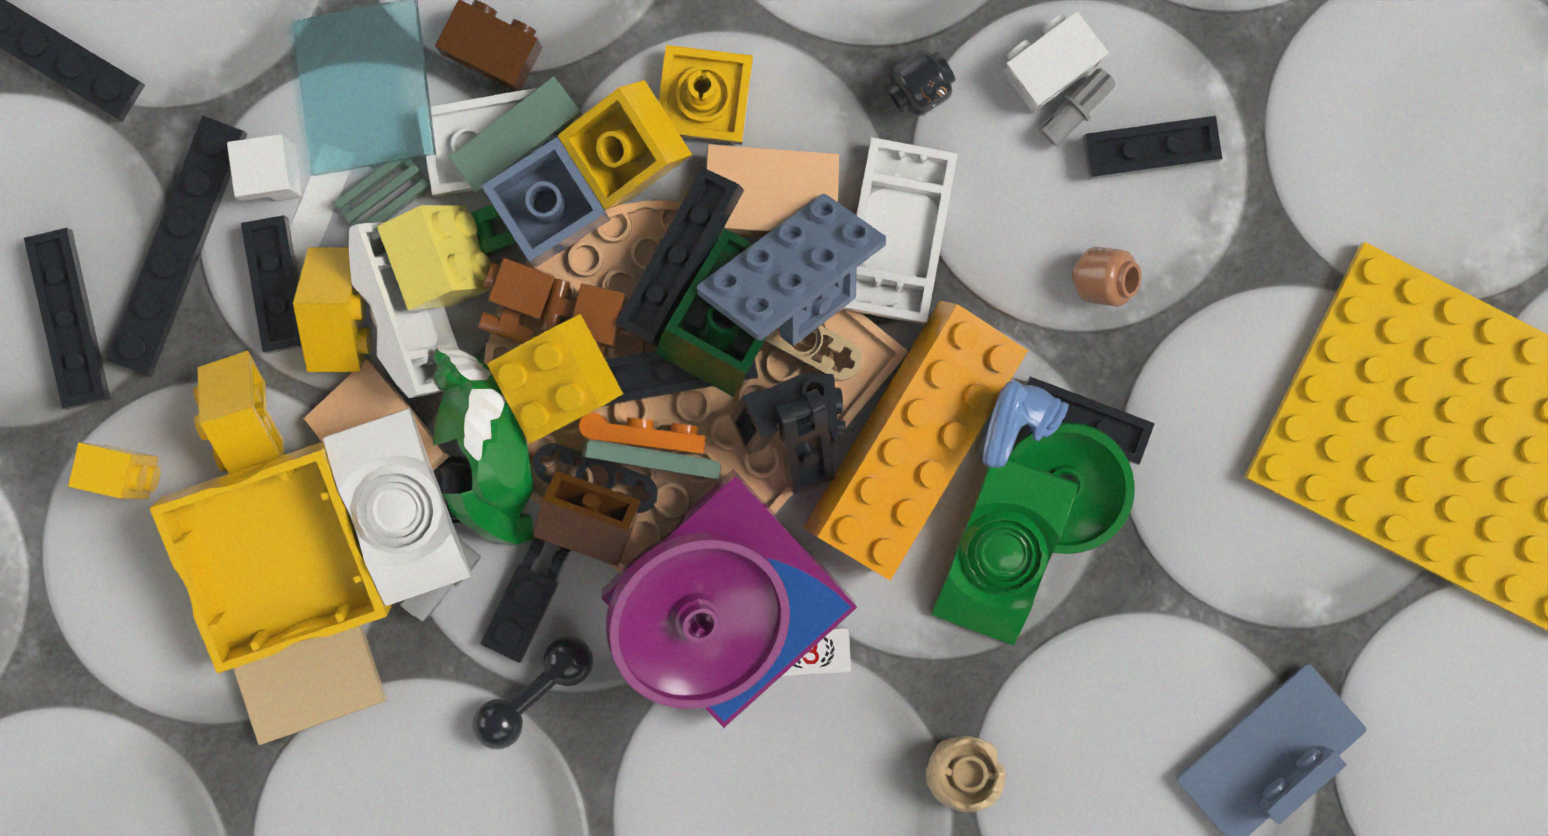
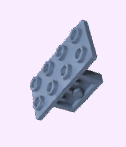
M821 194L698 284L697 294L756 340H763L780 327V337L794 346L856 298L857 267L886 246V236L827 194Z
M1304 664L1178 775L1176 780L1224 836H1249L1268 818L1280 825L1341 771L1347 764L1339 755L1366 732V727L1311 665Z

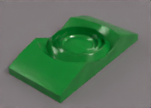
M1008 458L1004 467H988L932 608L931 615L1014 645L1033 607L1049 560L1061 538L1079 487L1078 483Z

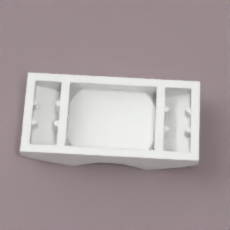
M871 137L857 216L886 236V246L857 267L856 298L842 309L923 325L927 324L958 153Z
M384 222L362 223L350 227L349 261L351 282L353 287L369 304L371 318L377 328V357L394 382L408 398L444 392L437 384L434 375L437 369V364L433 359L436 347L459 349L444 307L408 311L377 226Z
M411 408L323 438L338 492L350 514L365 564L385 606L471 577L470 569Z

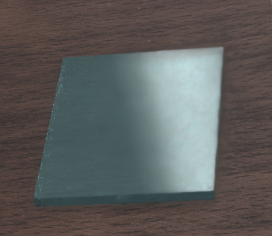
M397 0L361 8L352 7L346 11L293 21L311 175L318 176L368 166L376 168L380 164L436 155L418 0Z

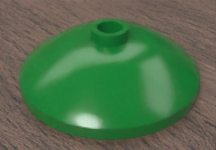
M1062 422L1055 432L1048 437H1042L1039 441L1032 439L1033 431L1022 438L1013 447L1009 458L1057 476L1069 474L1074 478V482L1079 485L1061 538L1053 553H1081L1099 547L1110 540L1125 524L1131 512L1135 495L1132 468L1120 446L1102 431L1085 424Z

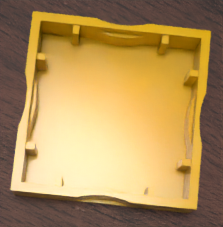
M324 441L164 495L149 508L173 568L177 571L188 590L193 617L217 674L277 654L299 641L328 637L387 617L393 605L385 606L365 564L355 527L338 492Z

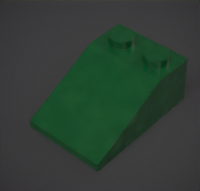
M724 228L666 326L654 354L734 397L767 337L763 340H756L697 294L698 284L753 245L750 241Z

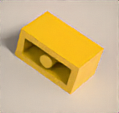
M78 442L68 487L120 499H149L150 492L156 490L160 479V467L156 466L159 456L110 445Z

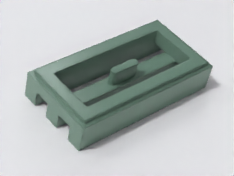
M403 150L335 200L334 204L341 210L346 220L352 226L362 224L358 218L414 177L418 182L364 223L386 222L429 190L431 184L407 152ZM404 165L407 167L404 172L354 209L349 207Z

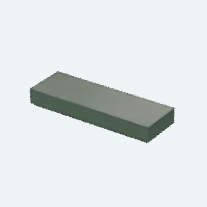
M553 76L448 158L472 189L479 194L483 191L481 185L530 155L582 115V112Z
M586 439L582 442L580 454L581 457L712 479H719L721 464L715 460Z

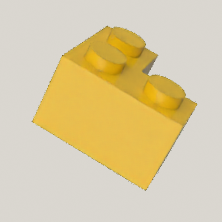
M308 247L293 301L307 372H360L364 354L371 353L372 335L371 329L363 326L366 314V301L353 287L351 282L349 247Z
M247 350L197 367L198 386L193 388V393L199 407V414L194 416V423L200 438L203 441L209 440L213 446V456L221 472L227 470L228 473H232L285 455L284 439L267 410L265 380L249 351Z

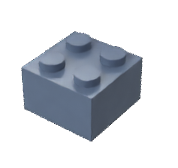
M558 137L481 185L526 258L535 267L543 264L610 221L609 216Z

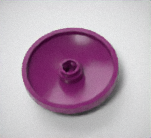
M718 533L683 535L663 542L646 552L620 579L611 597L607 611V643L619 672L627 683L642 696L658 704L674 708L695 709L709 707L726 702L742 694L756 684L774 664L782 650L788 633L790 620L789 600L784 584L772 564L760 551L747 542Z

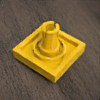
M666 45L658 102L681 138L742 145L753 55Z

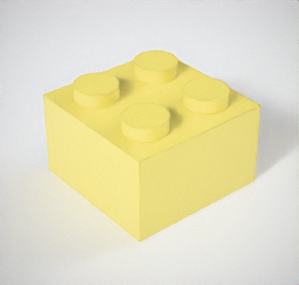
M421 205L377 226L408 311L453 307L489 291V289L483 288V283L491 262L486 254L481 251L476 235L477 224L473 216L467 211L466 205Z

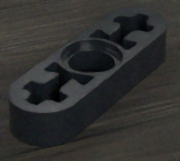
M556 443L542 446L534 455L533 469L535 474L542 481L549 484L553 477L547 474L548 467L542 464L545 456L552 457L555 451H559L561 453L560 460L572 466H575V457L583 459L575 473V477L582 480L585 471L589 467L599 465L608 473L609 481L605 488L614 490L616 486L617 472L626 475L621 481L623 484L636 486L639 480L645 482L644 490L650 493V498L648 501L641 500L638 513H645L651 510L658 500V487L655 481L645 474L605 460L581 457L580 451Z

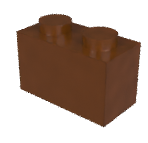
M458 0L435 44L437 50L442 56L514 92L521 91L542 50L538 38L534 37L536 30L516 19H513L511 24H508L496 18L495 16L498 12L481 1L474 0L470 5L462 0Z
M556 470L542 498L533 537L618 567L630 540L641 500Z

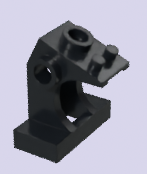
M802 373L760 392L758 389L742 396L731 413L730 418L748 455L765 449L779 431L773 406L784 401H788L789 404L803 399L804 393L814 389L819 391L825 403L830 444L832 446L841 436V432L846 430L845 420H837V414H841L843 410V396L841 388H835L834 374Z

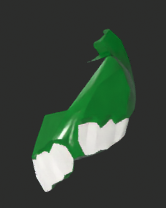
M436 347L433 359L437 364V369L434 375L437 384L444 390V396L435 419L433 445H439L457 438L460 449L471 465L473 478L471 491L461 494H442L448 502L451 513L464 525L490 541L514 546L534 539L532 518L530 515L522 513L534 490L528 446L522 428L487 364L479 360L477 356H472L457 348Z

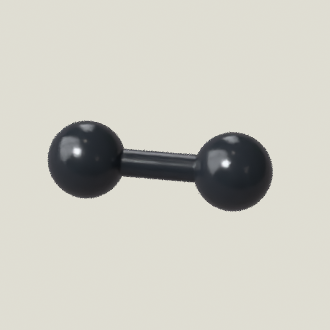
M573 636L560 637L551 642L543 657L544 671L510 702L503 699H494L485 702L478 708L472 723L476 739L483 746L495 750L505 749L513 745L521 735L523 728L521 715L555 684L574 686L583 682L589 676L593 667V655L589 646L583 640Z

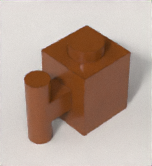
M505 256L502 257L500 265L491 262L483 288L490 290L488 294L489 301L504 307L500 317L483 311L477 328L519 344L531 340L534 330L519 325L518 321L521 313L540 319L555 276Z
M555 278L549 292L540 330L545 332L559 325L562 318L571 319L581 314L601 353L604 354L605 347L616 349L621 328L615 323L628 302L627 295L622 292L581 283L577 301L566 299L570 282Z

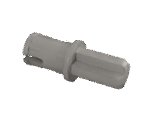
M1102 68L1096 69L1071 96L1066 94L1063 97L1064 102L1038 127L1039 132L1052 145L1058 148L1083 120L1088 122L1091 119L1089 113L1115 87V81L1112 76Z

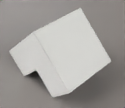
M283 134L227 142L235 198L245 201L270 197L275 201L302 197L294 142Z

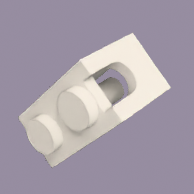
M1078 11L1067 19L1063 14L1058 15L1041 29L1044 33L1043 37L1032 45L1028 40H1025L1006 55L1009 62L1006 63V68L1002 73L1033 114L1102 64L1109 55L1107 49Z

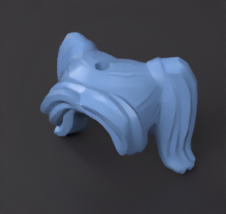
M1011 379L1000 391L995 407L982 427L977 454L983 458V464L990 468L1004 467L1013 449L1016 437L1021 427L1025 425L1029 426L1028 434L1033 431L1032 439L1035 441L1051 435L1062 423L1069 404L1061 402L1059 398L1053 397L1040 387L1022 385L1018 381Z

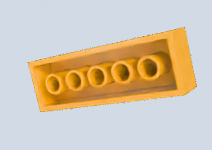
M939 301L927 324L923 327L835 473V479L829 483L803 528L891 581L993 411L1000 391L1006 383L1011 381L1029 350L960 305Z

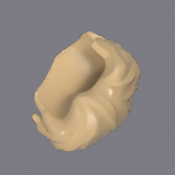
M971 736L949 738L937 745L929 758V764L926 768V783L933 796L944 806L960 812H976L990 807L1001 797L1007 773L1005 767L999 763L997 749L992 743Z

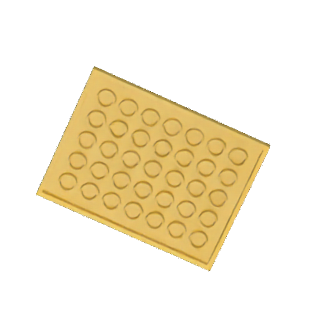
M1363 242L1359 245L1243 478L1548 632V334L1367 242Z

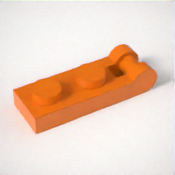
M595 412L583 416L579 423L581 434L592 440L705 455L707 437L697 435L698 426L672 423L671 431L653 429V420L627 417L626 426L610 424L604 416Z

